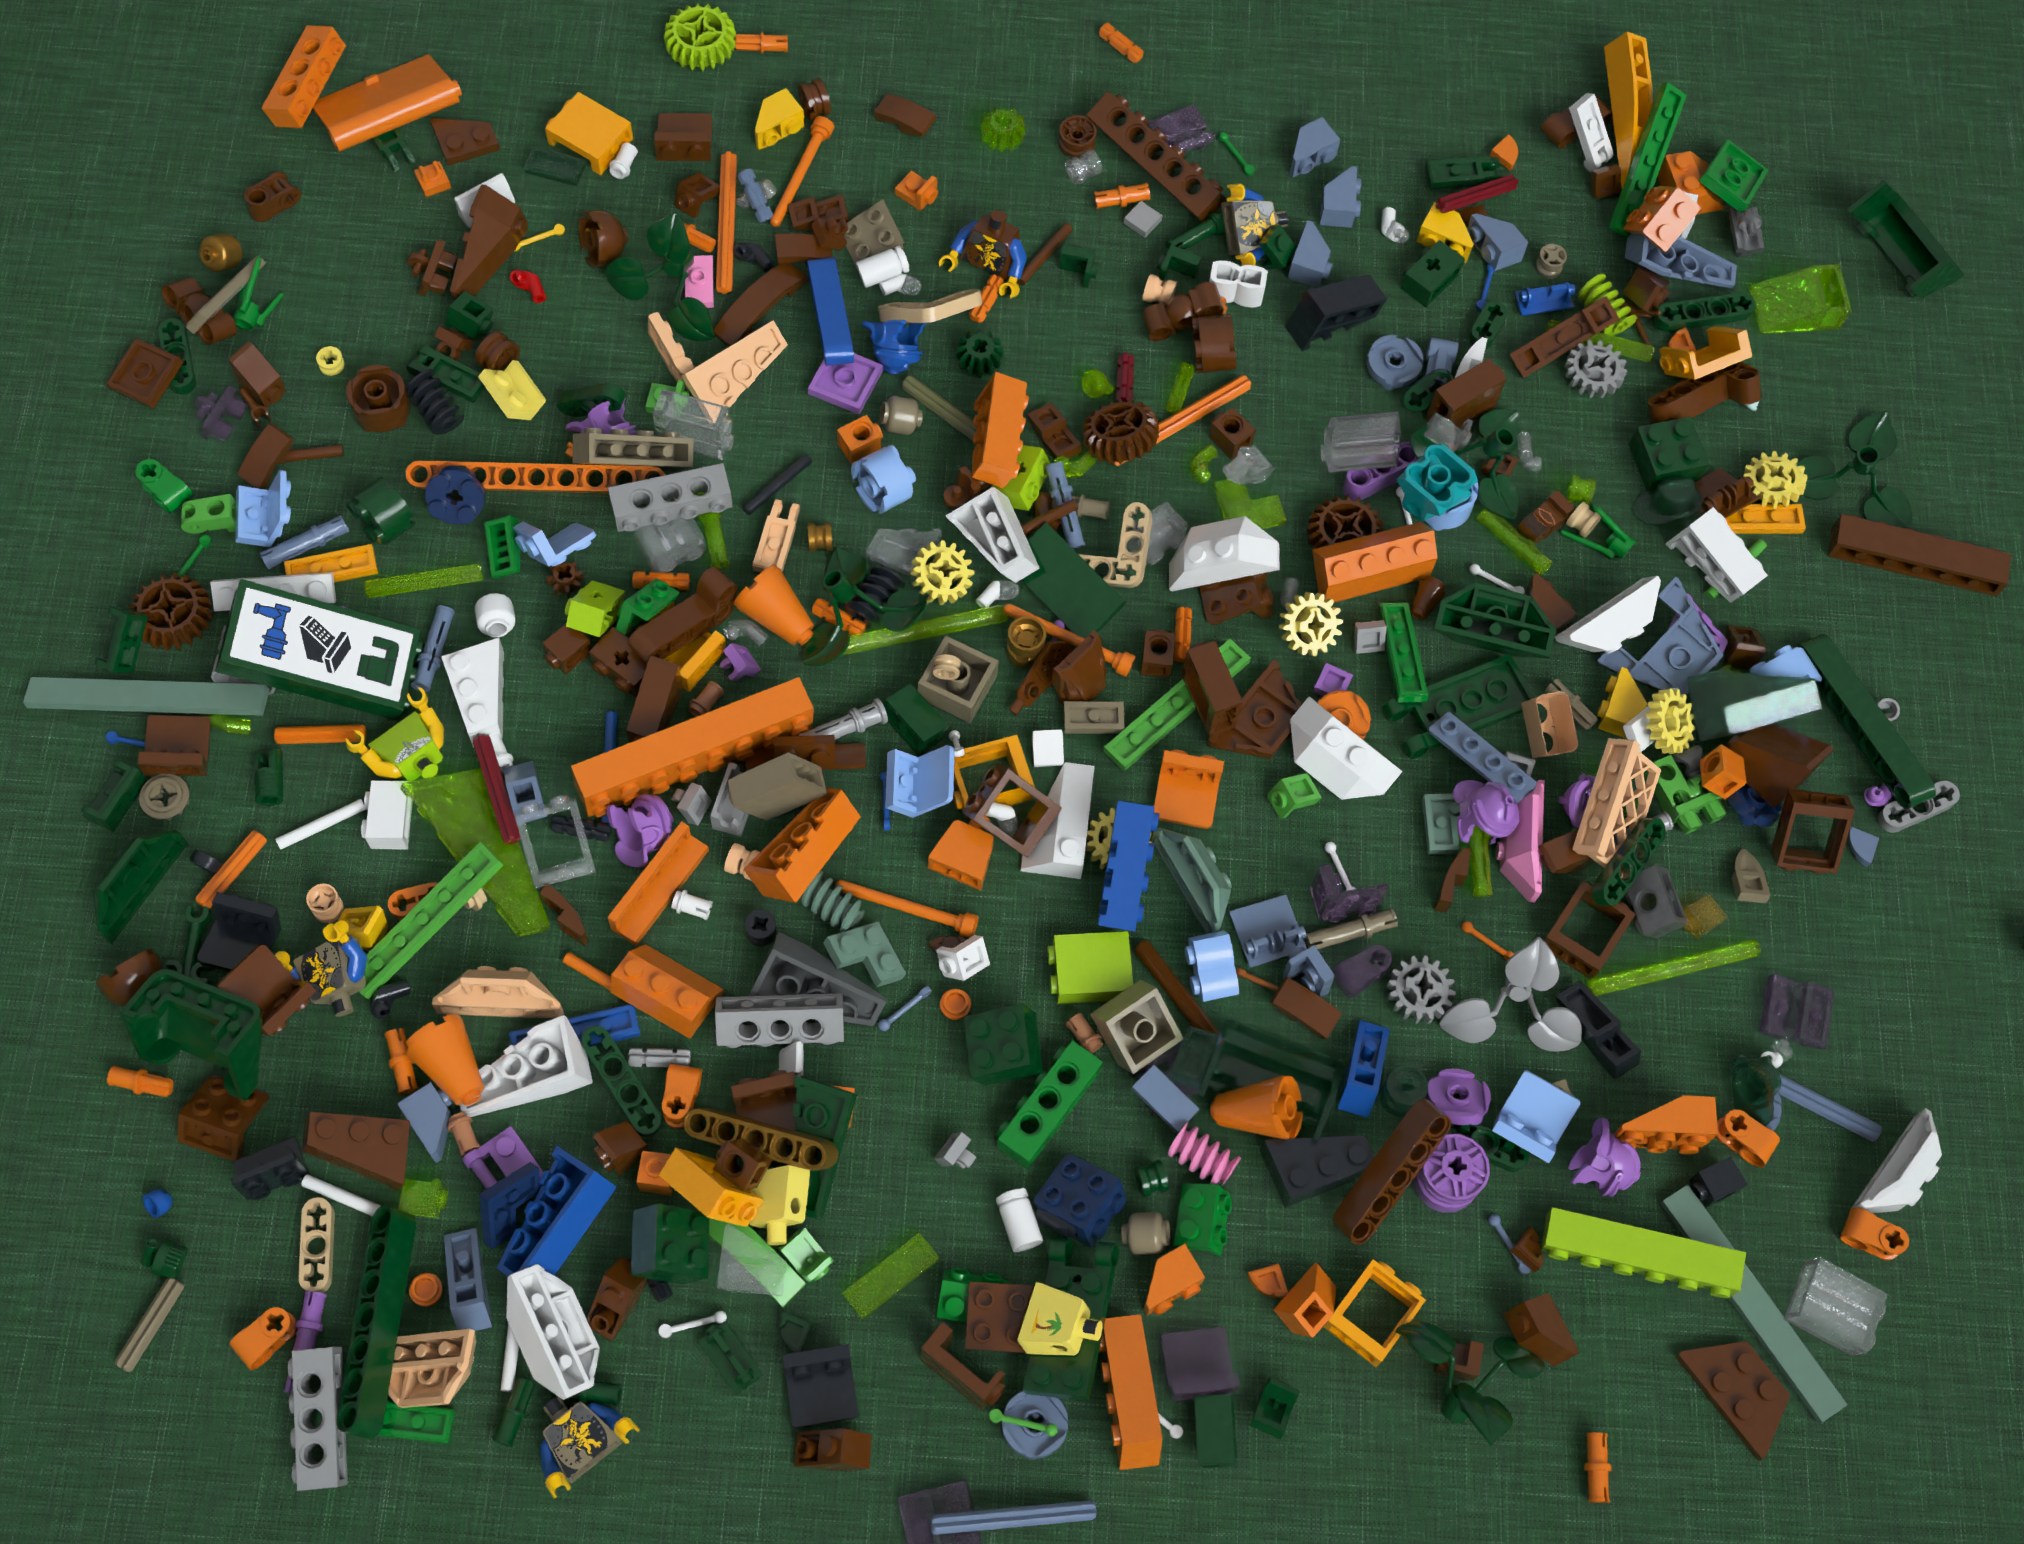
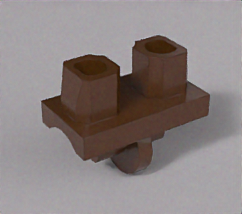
M437 239L430 260L426 257L428 252L424 249H420L419 253H412L408 256L407 264L412 268L411 274L419 277L420 272L425 273L418 294L426 296L428 290L444 294L449 277L436 273L435 269L437 267L451 273L457 259L455 254L443 249L446 242Z
M964 466L958 470L956 484L945 489L943 494L944 504L951 509H957L985 492L984 488L989 487L990 484L972 478V472H970L967 466Z

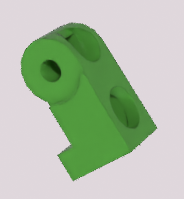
M231 494L184 502L181 506V528L185 532L198 534L207 530L227 529L229 532L235 531L236 501Z

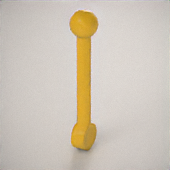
M557 224L550 231L522 240L515 251H518L524 245L555 234L558 236L563 235L565 228L562 224Z

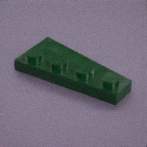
M797 1075L795 1076L794 1087H797L796 1103H794L793 1107L795 1131L827 1139L833 1142L838 1150V1159L832 1167L810 1170L805 1216L819 1220L823 1219L857 1094ZM817 1147L815 1150V1158L820 1163L822 1159V1152L819 1149V1147Z

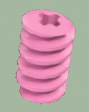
M1187 1122L1171 1144L1168 1156L1173 1157L1180 1153L1179 1164L1183 1165L1191 1160L1189 1171L1194 1172L1201 1167L1200 1179L1204 1180L1212 1175L1210 1184L1222 1182L1224 1185L1240 1162L1241 1157L1237 1156L1231 1161L1228 1160L1231 1151L1229 1148L1222 1153H1218L1220 1142L1216 1141L1211 1146H1208L1209 1135L1205 1134L1198 1139L1199 1128L1195 1126L1190 1131H1187Z

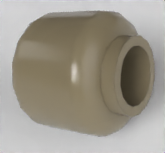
M891 396L887 402L883 401L880 408L879 421L880 424L884 425L887 432L910 435L914 432L916 426L920 427L922 424L923 411L918 409L916 400Z
M1157 1212L1132 1213L1128 1219V1224L1122 1225L1123 1244H1128L1130 1251L1136 1255L1161 1254L1164 1247L1170 1244L1169 1221L1164 1220L1162 1215Z

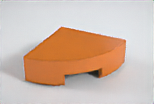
M1508 134L1491 150L1490 156L1498 158L1500 164L1509 171L1512 170L1516 163L1518 147L1515 140Z
M1686 327L1678 330L1667 345V347L1696 351Z
M1279 1264L1247 1273L1251 1284L1262 1294L1273 1298H1284L1288 1294Z

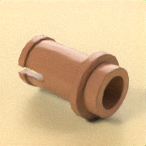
M709 681L698 697L690 700L689 712L694 717L710 712L713 705L724 694L722 687L713 681Z
M1082 1013L1076 1014L1069 1019L1070 1021H1067V1028L1071 1030L1081 1044V1047L1092 1054L1103 1045L1101 1041L1102 1036L1094 1032Z
M466 1112L451 1116L448 1119L447 1129L452 1131L460 1150V1155L465 1156L472 1150L480 1148V1144H478L471 1127L472 1118L467 1116Z

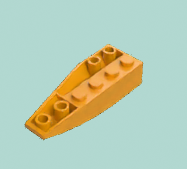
M1630 32L1624 33L1604 47L1617 158L1621 168L1622 189L1653 106L1652 80L1646 38Z

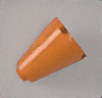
M771 565L754 578L755 582L749 588L746 586L741 591L733 604L739 611L793 646L797 643L802 646L814 635L811 631L814 624L781 569L776 565Z
M451 1014L443 1017L445 1022L436 1026L432 1021L416 1031L406 1041L408 1047H404V1051L456 1105L464 1104L467 1107L481 1099L484 1085L464 1021L461 1016Z
M1280 1075L1218 1094L1211 1103L1210 1113L1212 1119L1219 1126L1287 1140L1297 1137L1301 1129L1303 1112H1297L1296 1101H1302L1295 1079L1292 1076Z

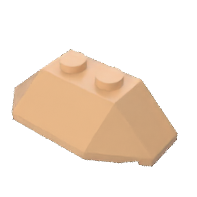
M480 966L477 970L468 969L432 1000V1005L437 1014L557 1018L564 1015L560 1002L532 972H528L527 969L512 967L509 971H497L496 968L490 966Z
M462 1329L397 1337L388 1392L395 1404L401 1408L449 1404L470 1376L476 1345L475 1330Z

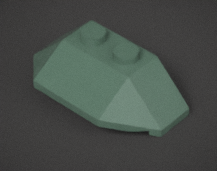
M1160 827L1157 828V831H1153L1151 842L1154 843L1155 849L1205 933L1209 934L1220 931L1232 885L1228 876L1224 872L1221 873L1216 866V857L1209 847L1205 848L1201 839Z

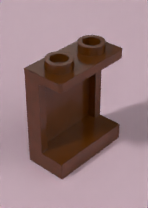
M942 1322L921 1347L920 1360L981 1411L987 1404L993 1407L1004 1393L1005 1385L1003 1380L1005 1374L999 1370L991 1381L986 1384L945 1350L952 1342L953 1330Z

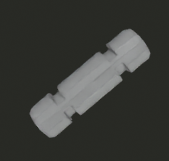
M631 1048L628 1053V1063L631 1067H642V1064H646V1067H669L670 1063L690 1067L691 1052L689 1049H677V1052H673V1049L647 1048V1051H643V1048Z

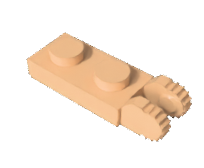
M658 312L650 314L648 316V334L676 382L683 380L681 375L693 369L694 365L691 359L685 357L681 344L674 341L669 323L663 321Z
M775 499L770 516H767L752 565L753 571L762 572L771 565H776L783 572L796 529L800 509L799 504L793 503L789 510L788 519L779 518L783 508L782 500Z

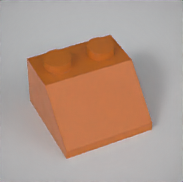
M1691 151L1665 155L1657 176L1660 186L1679 187L1682 191L1698 195L1697 204L1701 209L1697 214L1722 211L1725 208L1722 199L1699 182V179L1708 167L1707 162Z

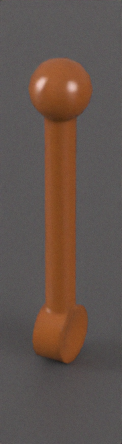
M1235 968L1238 977L1246 978L1277 992L1279 986L1249 974L1241 968Z

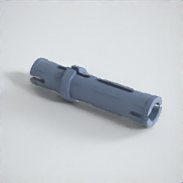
M1062 461L1046 465L1045 469L1047 470L1052 488L1050 496L1055 499L1056 506L1058 507L1064 503L1057 481H1060L1065 503L1072 499L1071 493L1073 489L1072 486L1068 485ZM1076 510L1069 514L1073 532H1071L1067 515L1060 518L1067 543L1073 549L1085 546Z
M339 515L318 526L314 524L310 526V530L260 552L268 570L319 545L320 547L326 546V542L350 532L342 516Z
M443 605L436 607L423 652L417 658L419 665L416 677L411 684L417 691H420L418 688L420 687L425 692H429L435 671L440 668V655L455 611L450 607Z

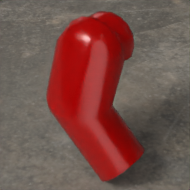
M518 269L511 272L509 277L511 283L519 289L529 291L534 303H542L546 300L545 291L536 274Z

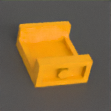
M577 92L572 99L565 102L563 109L555 118L553 117L548 121L545 128L548 144L555 146L559 142L587 158L591 162L592 171L600 176L609 167L610 162L615 160L622 144L630 143L633 140L631 122L580 92Z
M1721 326L1708 328L1706 331L1709 346L1696 351L1662 347L1659 349L1661 355L1660 365L1666 375L1698 379L1752 357L1747 330Z
M674 602L653 616L648 622L675 606ZM716 630L713 634L707 632L663 659L679 665L683 688L688 692L692 690L724 653L723 650L726 648L725 636Z

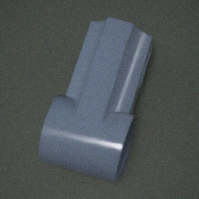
M1431 337L1425 361H1427L1425 376L1438 368L1446 369L1451 373L1459 343ZM1439 376L1435 377V384L1430 389L1432 390L1439 385H1445L1447 378L1440 379Z

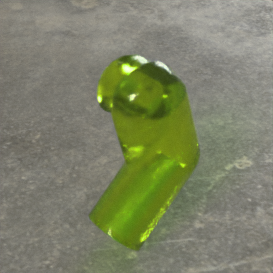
M1211 444L1197 453L1190 461L1191 475L1201 484L1211 478V473L1207 470L1208 463L1218 455L1216 448Z
M1086 452L1076 462L1069 461L1064 456H1060L1054 461V463L1063 462L1066 477L1077 478L1081 477L1097 462L1096 458L1091 457L1089 452Z
M211 714L209 716L211 725L227 733L250 735L251 720L229 718L226 714Z

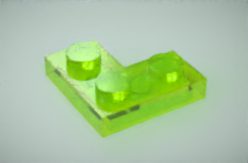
M1242 476L1215 482L1214 490L1225 520L1246 516L1261 529L1285 524L1286 516L1278 494L1250 500Z

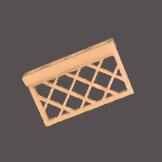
M1608 738L1572 848L1578 854L1588 855L1603 868L1606 867L1627 838L1625 827L1629 825L1631 833L1636 824L1642 818H1646L1660 776L1661 769L1639 751L1640 744L1635 740ZM1647 770L1649 773L1645 783L1643 772ZM1635 778V791H1633L1631 779ZM1638 797L1639 805L1636 811L1634 799ZM1626 805L1627 817L1624 819L1622 807ZM1616 833L1618 838L1617 846H1615L1613 835ZM1621 864V866H1620V876H1621V878H1622L1624 872H1623V866H1622V864Z

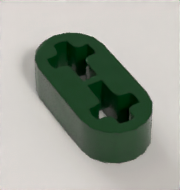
M1490 301L1485 304L1469 335V342L1472 346L1481 339L1479 335L1485 329L1488 331L1484 337L1487 338L1485 349L1490 348L1507 316V308L1504 304L1498 301ZM1493 312L1497 313L1498 315L1494 318L1493 322L1488 320Z
M1438 368L1410 385L1404 393L1405 406L1413 412L1422 411L1430 406L1436 389L1441 387L1439 385L1432 390L1430 389L1435 384V377L1439 376L1440 379L1446 377V384L1453 380L1452 374L1446 369ZM1426 390L1427 393L1421 398L1422 403L1418 404L1417 401H1410L1412 399V392L1418 395Z

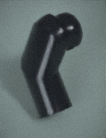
M738 243L733 249L737 259L745 262H757L763 271H769L774 266V261L756 243Z
M407 979L379 987L370 1003L371 1014L377 1019L387 1018L394 999L411 994Z

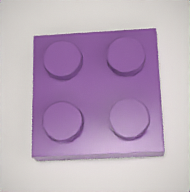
M855 353L854 363L826 367L823 360L808 387V394L860 415L883 372V365Z

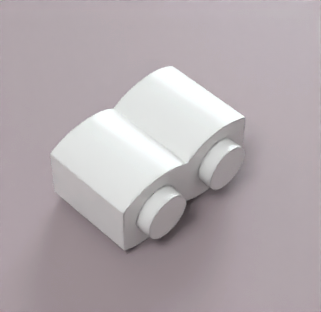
M1215 261L1212 264L1209 282H1214L1217 285L1219 295L1226 299V303L1235 302L1244 307H1259L1262 303L1268 271L1254 265L1240 267L1229 261Z

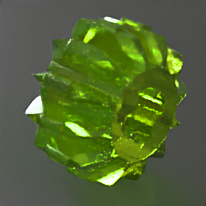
M1004 105L1002 110L993 107L991 113L985 112L983 121L980 124V132L983 143L989 144L990 150L997 147L1001 153L1005 148L1012 152L1015 146H1021L1026 133L1023 115H1017L1015 108L1008 111Z

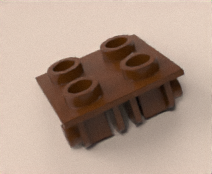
M1721 468L1676 493V496L1699 514L1704 515L1714 507L1725 519L1759 499L1751 491V487L1754 485L1751 477L1741 476L1736 480Z
M969 1282L965 1349L1026 1353L1017 1339L1035 1286Z

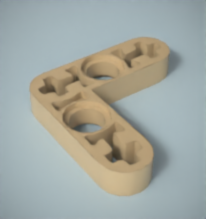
M971 289L929 303H888L879 306L878 311L881 322L906 320V323H928L975 308L983 303L980 289Z
M1140 502L1132 503L1125 509L1117 558L1079 554L1086 562L1089 561V565L1094 570L1100 563L1108 565L1109 572L1103 579L1110 586L1133 588L1142 582L1153 520L1150 509ZM1138 510L1145 515L1144 519L1141 518L1138 521V528L1141 531L1143 530V533L1129 531L1130 528L1136 529V521L1132 518V515H1136ZM1135 537L1140 538L1141 548L1134 553L1128 552L1127 542ZM1132 567L1136 572V576H1131L1128 581L1124 575L1116 574V568L1119 571L1127 572Z

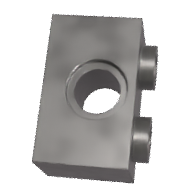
M1654 865L1641 871L1625 893L1627 901L1635 910L1637 916L1635 917V924L1638 930L1644 936L1657 939L1689 925L1669 870ZM1653 897H1656V906L1651 910L1650 901Z

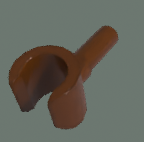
M246 388L241 389L239 392L251 409V417L258 428H262L258 421V418L261 416L267 417L271 422L272 419L265 406H258Z

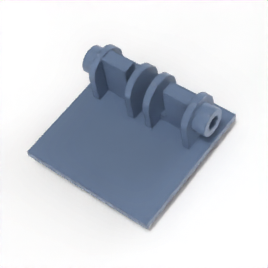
M1287 895L1229 911L1250 968L1288 957L1292 952L1301 947L1307 950L1303 939L1306 938L1305 928L1298 926Z

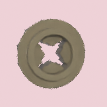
M160 774L152 777L143 785L139 795V803L145 814L153 817L155 820H171L177 814L182 815L185 806L189 805V794L191 792L186 782L179 776ZM163 788H165L170 796H173L168 799V806H165L161 800H158L163 797Z

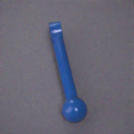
M1490 263L1486 266L1487 276L1481 298L1476 303L1478 311H1482L1487 303V293L1492 275L1495 272Z
M110 731L105 736L109 744L121 742L145 747V741L118 736L115 731Z
M883 771L879 776L883 785L884 831L890 830L889 809L885 808L887 771Z

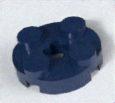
M447 466L433 474L428 481L425 490L428 511L433 517L447 523H471L483 508L486 498L485 488L475 478L476 475L471 470L461 466ZM453 489H456L458 494L463 496V499H458V501L452 500L448 493H452Z
M1747 783L1725 799L1738 813L1737 817L1740 822L1746 826L1756 824L1762 827H1769L1781 815L1779 814L1782 810L1781 803L1774 809Z

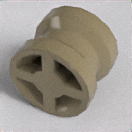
M1547 244L1541 249L1535 263L1536 272L1540 276L1553 279L1560 275L1563 265L1567 260V254L1563 247L1557 244Z

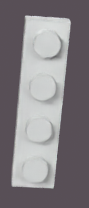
M333 572L223 579L210 582L214 611L230 610L234 592L240 579L325 603L336 602Z

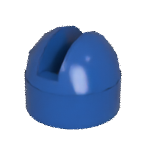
M155 1189L143 1196V1204L147 1212L154 1218H158L166 1213L173 1203L171 1194H168L165 1189Z

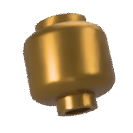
M229 233L207 236L200 243V259L206 268L213 272L234 269L239 266L242 260L243 251L241 244Z

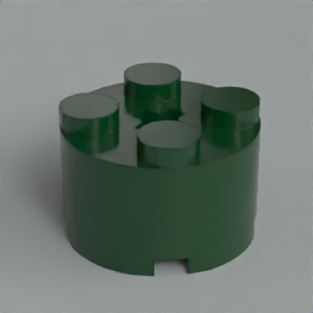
M378 477L350 497L351 501L346 506L356 519L359 517L364 523L363 531L371 542L378 541L380 544L387 545L416 523L409 520L413 514L395 488L389 491L384 486L388 481L383 477Z

